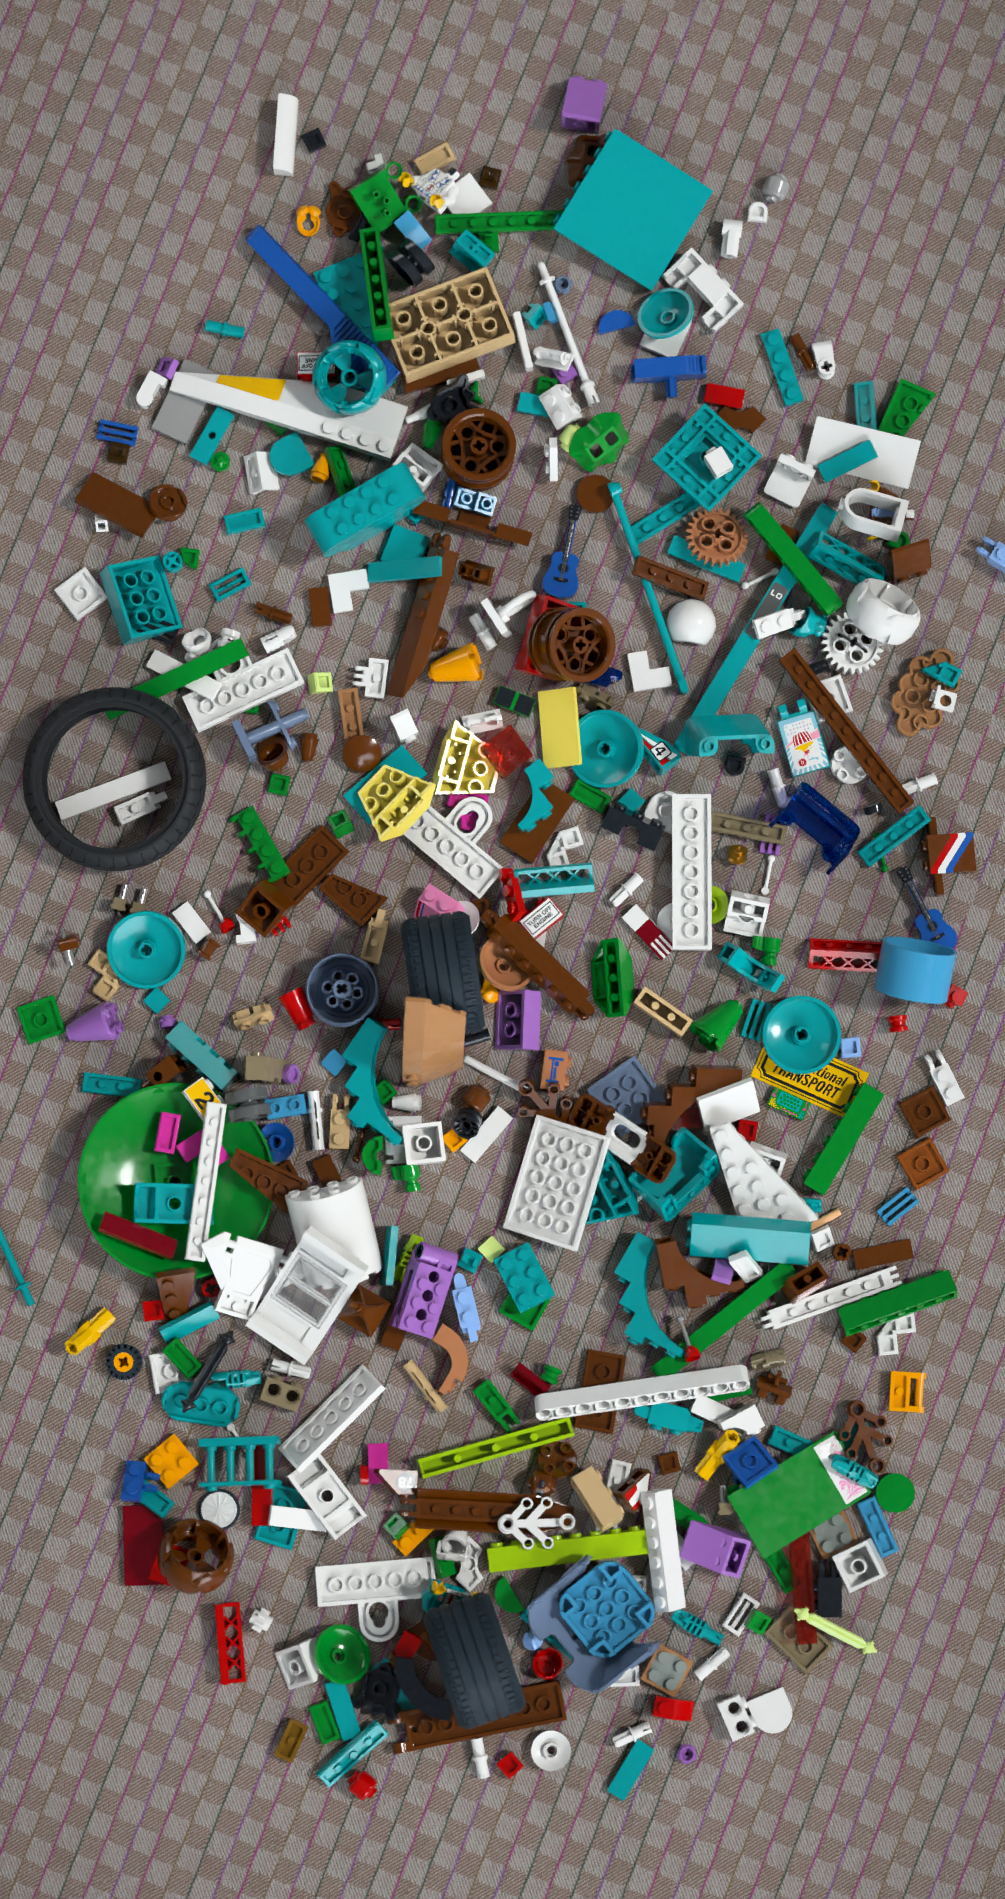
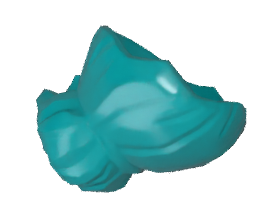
M806 607L804 609L806 618L797 620L798 625L789 628V631L797 637H807L810 634L820 637L825 631L827 616L816 615L813 609Z

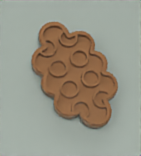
M937 649L933 651L929 658L925 656L913 658L908 665V673L902 675L899 679V691L895 692L891 697L890 707L894 713L899 715L896 721V729L902 736L913 737L920 731L921 727L930 730L938 727L942 722V712L945 711L931 707L932 701H929L932 689L935 690L938 685H941V690L955 693L960 687V678L954 688H951L921 671L923 668L945 661L954 666V656L948 649ZM946 695L940 698L941 705L949 706L951 698Z

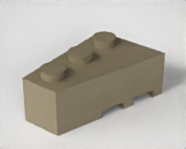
M251 1052V1056H246L245 1080L248 1083L287 1084L283 1080L282 1072L284 1066L289 1064V1061L267 1057L261 1052Z

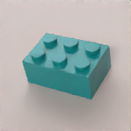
M529 1242L493 1260L520 1314L556 1296Z

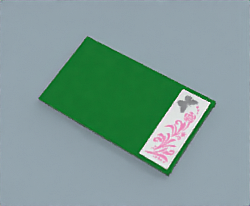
M836 1430L780 1463L776 1470L747 1490L743 1486L726 1496L762 1559L777 1552L871 1493L869 1487L856 1483V1481L843 1476L831 1467L832 1455L839 1454L845 1457L844 1452L846 1450L842 1441L839 1440Z

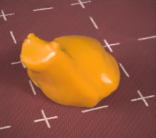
M484 977L481 997L487 1003L492 1004L498 1001V990Z

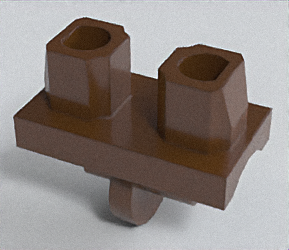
M466 559L465 563L460 564L458 574L462 575V579L491 586V578L493 577L495 567Z
M778 1370L776 1375L769 1373L768 1377L759 1375L756 1385V1396L766 1399L770 1391L775 1393L773 1402L784 1405L787 1398L790 1399L793 1387L786 1385L788 1379L782 1378V1371Z

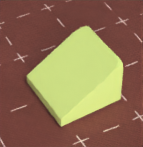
M318 672L307 676L310 694L333 692L331 672Z

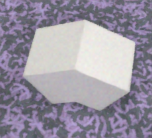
M95 514L96 532L109 531V520Z

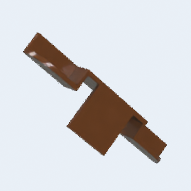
M423 501L413 510L415 514L445 522L446 526L493 540L500 538L529 546L532 532L502 523L498 524L496 534L492 533L491 530H488L491 517L461 509L458 521L448 520L451 512L450 508Z

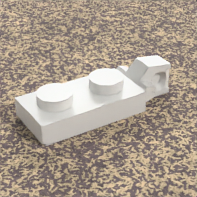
M784 608L753 619L752 623L756 638L761 639L798 625L797 620L806 618L805 610L801 609L794 611L793 608Z
M154 791L151 793L147 792L115 806L114 811L121 826L157 811V809L161 808L160 803L169 800L165 791L157 795Z

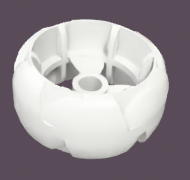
M868 578L857 584L848 597L846 604L849 618L864 635L890 645L905 643L913 635L921 619L918 606L905 592L879 579Z

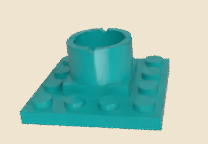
M704 403L654 456L652 462L709 513L756 464L762 455ZM722 446L733 464V469L715 480L703 460L706 451L712 447L719 448Z

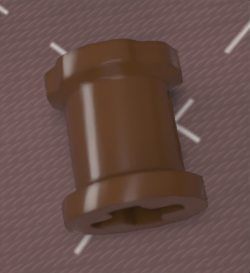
M206 936L202 946L195 951L210 961V956L221 945L209 936Z
M841 1243L834 1246L832 1255L837 1261H845L850 1258L851 1248L848 1245ZM839 1247L847 1251L844 1253V1258L837 1255Z

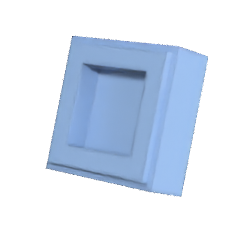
M860 1037L841 1039V1059L861 1057Z

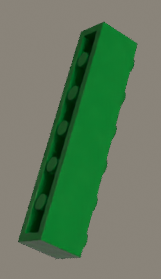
M379 227L360 229L368 303L375 342L395 339Z
M865 1082L862 1086L858 1084L855 1088L853 1101L846 1103L842 1110L845 1112L842 1119L838 1118L832 1127L835 1131L832 1136L827 1135L822 1143L825 1146L823 1151L816 1153L812 1160L815 1163L811 1170L807 1168L802 1177L804 1179L803 1185L821 1196L825 1195L885 1095Z
M949 1269L945 1271L938 1270L929 1277H919L912 1283L899 1284L895 1289L889 1291L882 1290L873 1297H863L859 1302L853 1304L846 1303L837 1309L838 1317L846 1337L957 1298V1288Z

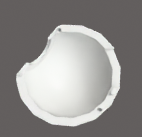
M686 599L677 603L669 611L666 620L669 636L673 641L690 642L704 646L712 639L716 629V619L711 608L704 602L695 599Z

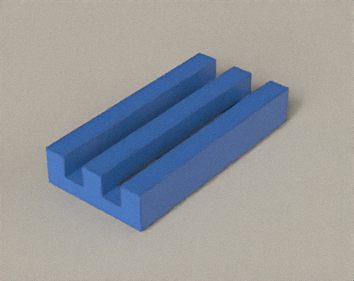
M100 419L96 438L135 447L139 427ZM104 425L134 431V433L132 434L128 432L104 428ZM105 432L119 436L132 438V441L102 435V433Z

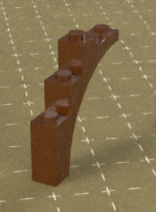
M692 1064V1069L689 1070L688 1074L690 1084L668 1083L667 1089L664 1091L666 1102H643V1107L640 1108V1118L646 1125H649L646 1128V1132L653 1137L661 1138L664 1143L672 1125L687 1108L697 1102V1097L742 1081L743 1069L738 1066Z

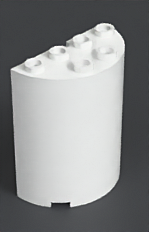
M352 1176L342 1182L331 1181L324 1188L314 1185L308 1187L307 1190H293L285 1195L297 1245L305 1231L312 1226L369 1266L360 1282L369 1279L368 1275L370 1273L377 1274L382 1269L383 1262L362 1177ZM301 1260L307 1285L312 1288L320 1285L323 1286V1289L340 1287V1285Z

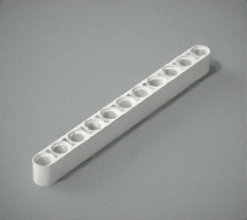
M733 1365L539 1394L534 1398L537 1419L551 1420L741 1392L750 1387V1380L746 1366Z

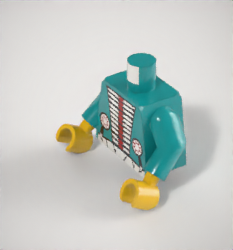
M431 1578L428 1588L421 1593L422 1609L425 1612L434 1607L438 1609L440 1605L446 1603L450 1605V1602L458 1599L461 1601V1598L467 1597L469 1594L461 1587Z

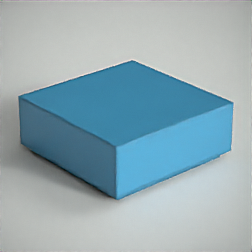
M549 301L544 303L542 306L548 322L553 325L559 323L552 303Z

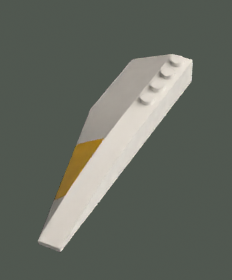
M175 372L169 391L389 462H391L408 410V406L380 398L379 402L372 409L362 414L344 415L336 413L321 403L315 393L312 381ZM328 382V385L331 387V389L334 386L338 385L337 383ZM348 387L344 401L358 400L365 393Z

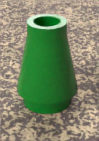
M426 419V423H423L422 446L433 449L434 443L442 429L440 427L441 422Z

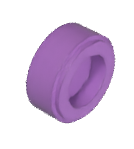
M287 1064L284 1066L282 1077L285 1083L295 1084L298 1082L300 1071L297 1065Z

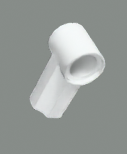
M723 219L721 257L727 259L737 258L743 221Z

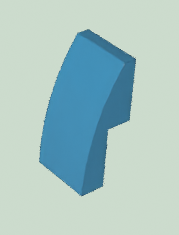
M409 210L393 222L405 238L411 239L421 249L432 241Z
M459 486L457 487L452 506L492 517L497 498Z

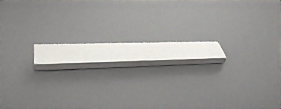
M206 1101L185 1252L186 1260L205 1262L206 1255L201 1243L207 1241L209 1236L227 1104Z

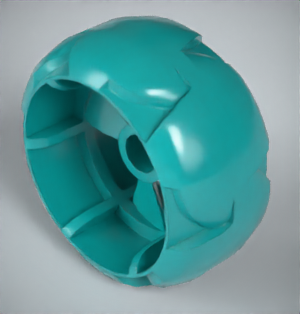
M342 340L329 345L318 356L312 371V384L318 399L328 409L344 415H358L372 409L379 402L386 389L387 370L381 356L371 346L359 341ZM350 354L362 357L369 364L368 368L371 371L361 373L358 370L351 369ZM335 363L343 371L341 374L342 383L331 389L328 385L327 375L330 366ZM353 375H355L354 382L350 381V379L353 378ZM362 385L369 389L358 400L344 401L348 386L358 388Z

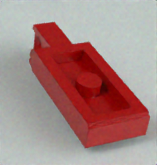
M501 868L499 880L503 882V895L506 897L507 911L510 914L511 921L518 922L526 912L518 878L514 877L512 868Z

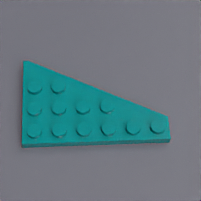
M362 253L313 272L317 284L378 347V342H375L372 331Z

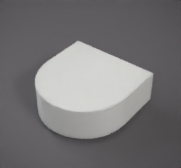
M762 202L752 203L748 210L747 222L767 223L768 209L766 205Z

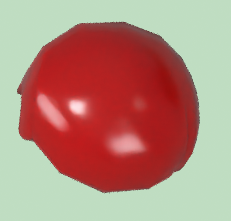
M549 1647L538 1651L532 1659V1670L536 1676L545 1680L556 1677L563 1666V1659L560 1653Z

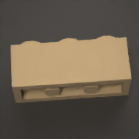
M647 987L643 988L633 1005L680 1038L693 1021Z
M591 1466L573 1476L570 1484L602 1533L621 1522L624 1511L619 1503L616 1504L612 1498L613 1493L611 1489L603 1484L600 1472L598 1470L595 1471Z

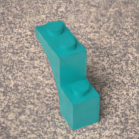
M540 758L524 770L532 789V803L527 815L518 824V828L522 833L524 831L530 832L537 826L536 822L542 818L544 821L552 815L551 810H553V806L540 789L546 790L553 784L554 776Z

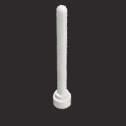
M468 1055L464 1056L463 1061L466 1064L518 1091L519 1082ZM538 1091L537 1093L547 1102L549 1094L544 1091Z

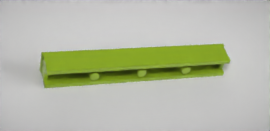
M565 1417L419 1458L417 1461L422 1478L424 1479L573 1437L575 1434L570 1417Z

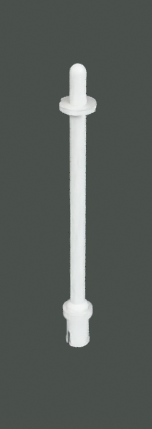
M540 262L538 263V269L543 280L539 281V285H545L570 353L575 354L573 361L582 381L580 390L584 392L588 407L600 403V400L594 388L595 383L588 378L552 284L556 278L555 276H549L545 264Z

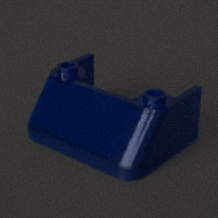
M801 782L795 788L768 825L772 828L779 822L782 825L790 826L794 822L823 846L821 849L822 858L830 863L826 871L827 875H830L848 856L860 834V828L853 820L805 782Z

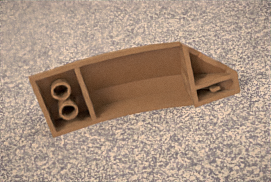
M406 997L402 1065L403 1083H406L407 1086H418V1084H424L463 1069L466 1012L452 1010V1007L441 1003L438 1006L432 1005V1000L426 998Z

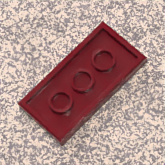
M144 1505L123 1506L125 1586L165 1585L148 1579L158 1547L164 1536L163 1519Z

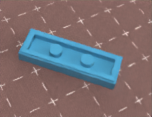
M875 1496L856 1503L881 1559L899 1551Z

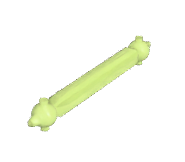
M807 1607L794 1609L798 1621L806 1619L809 1624L856 1648H862L863 1654L877 1653L873 1641L865 1642L862 1637L815 1613H809V1608Z

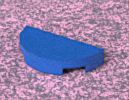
M613 310L605 314L601 319L598 327L599 335L636 326V322L629 313L622 310Z

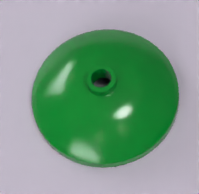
M339 1624L325 1629L319 1635L314 1646V1660L319 1672L327 1680L335 1684L347 1685L356 1682L366 1673L370 1663V1650L367 1641L358 1630L348 1625ZM335 1654L338 1655V1660L335 1659Z

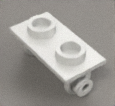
M541 346L533 350V354L537 357L535 365L568 371L575 356L572 353Z
M500 709L462 716L464 728L474 734L504 728Z

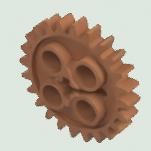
M714 508L710 513L705 509L703 514L697 512V516L692 517L691 523H688L685 532L687 536L685 542L689 543L687 549H693L691 556L697 554V561L704 559L703 565L711 562V567L718 563L719 568H721L723 562L729 566L730 560L736 563L737 557H742V552H745L748 539H746L748 532H744L746 525L740 526L742 519L735 520L737 514L730 516V510L723 513L722 508L718 512ZM702 543H708L710 546H705ZM721 546H726L729 549H723Z

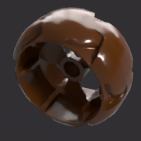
M195 1518L181 1520L167 1530L158 1547L157 1562L160 1573L167 1578L170 1586L186 1594H195L200 1591L203 1594L212 1592L226 1581L234 1563L232 1542L229 1543L227 1533L212 1521L206 1519L199 1521ZM196 1541V1548H191L187 1554L173 1549L178 1542ZM209 1549L212 1550L213 1555L217 1556L219 1560L216 1569L204 1562V1552Z

